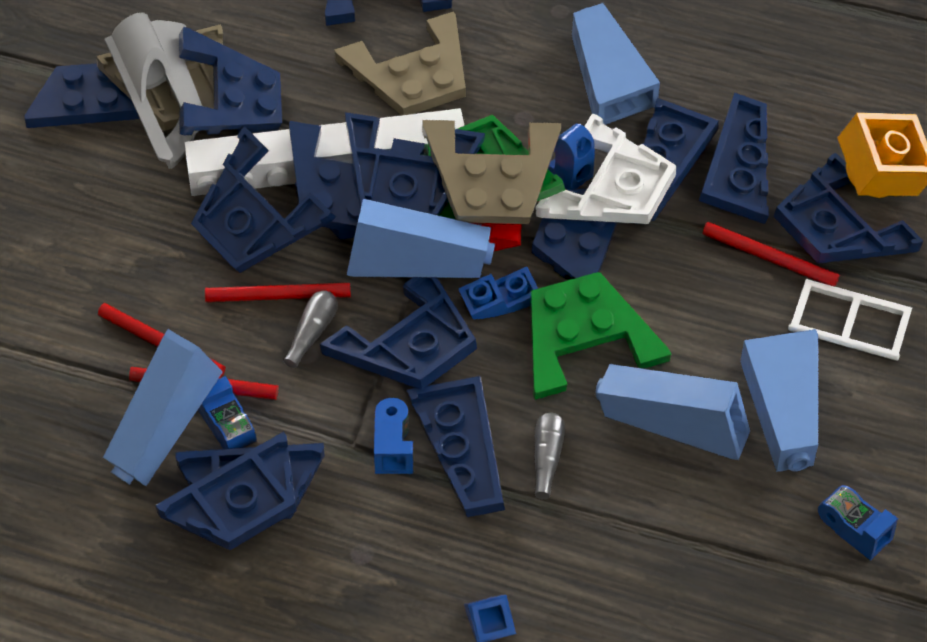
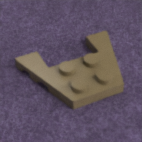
M454 11L426 20L427 31L436 45L394 57L378 64L374 62L363 41L335 49L337 63L341 66H348L353 71V76L360 82L366 81L375 89V94L401 116L415 114L466 97L459 35Z
M221 24L196 30V32L223 45ZM111 53L97 56L98 69L130 98ZM195 61L185 62L202 106L214 109L213 66ZM166 80L159 86L146 89V97L163 131L175 128L179 121L180 111L176 98Z
M422 120L424 139H427L431 149V157L434 164L438 167L443 188L456 220L468 223H530L547 169L560 136L561 123L529 122V155L455 153V121Z

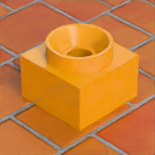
M856 113L838 136V141L846 161L848 178L855 186L858 195L875 198L918 196L927 186V141L916 114Z

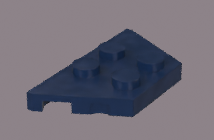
M97 63L56 66L25 114L26 128L140 119L132 100L98 69Z
M588 188L568 191L584 195ZM542 218L532 244V253L543 262L549 263L554 271L564 279L567 276L575 279L600 272L618 222Z
M283 431L155 505L157 514L160 518L228 550H232L296 512L287 435Z
M324 443L288 445L296 509L325 456ZM256 447L176 452V462L188 484L191 485ZM292 513L284 519H291L294 513Z

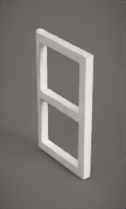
M806 279L792 323L788 327L789 331L800 332L814 329L799 324L810 291L852 302L842 336L817 330L818 339L892 360H899V351L912 311L911 307ZM860 304L902 315L892 350L849 338Z

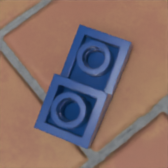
M526 266L496 281L492 274H489L458 289L472 319H484L529 307L531 291L538 289Z

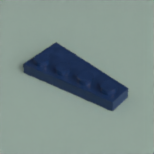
M734 93L699 197L700 202L765 224L769 217V206H767L768 180H766V167L768 165V153H766V103Z
M657 98L653 117L650 118L647 135L642 144L675 164L676 176L654 213L652 221H655L715 136L719 126V120Z
M481 376L429 385L423 389H408V398L466 517L504 511L505 507Z

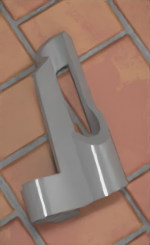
M143 12L135 13L124 19L114 29L112 35L105 38V42L158 160L166 162L168 168L172 169L186 154L184 142L193 141L198 131H194L192 135H180L178 121L173 131L165 138L146 97V89H152L167 80L180 108L183 102L202 106L185 63L191 60L179 58V34L186 25L164 20L150 21L147 14Z

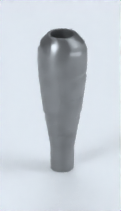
M316 292L308 301L297 327L291 348L284 359V363L288 367L296 368L303 355L333 319L338 309V302L331 292Z
M545 413L538 418L535 427V496L539 499H548L550 497L551 484L559 462L565 435L564 420L556 413Z

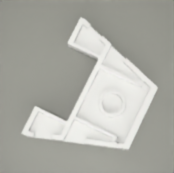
M592 114L585 127L594 139V149L607 152L608 155L584 195L565 190L542 199L536 206V216L553 219L649 224L676 176V165L643 144L637 146L626 139V133L617 127L612 130L603 124L601 117Z

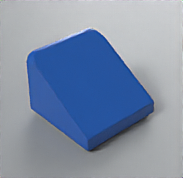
M498 595L464 604L476 642H487L516 634L507 595Z

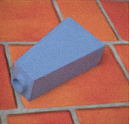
M601 3L573 13L572 38L592 114L601 117L603 124L606 125L655 107L659 97L660 82L606 6Z
M363 199L347 275L353 277L480 278L483 264L490 265L493 257L495 244L489 243L491 228Z
M169 329L164 334L103 456L104 459L114 466L111 473L129 485L135 479L144 486H147L223 373L198 346Z
M813 329L744 340L740 363L776 472L785 470L800 471L813 466L818 448L817 330Z
M609 364L604 377L599 379L596 386V398L600 401L605 417L730 459L739 460L749 436L750 428L737 382Z

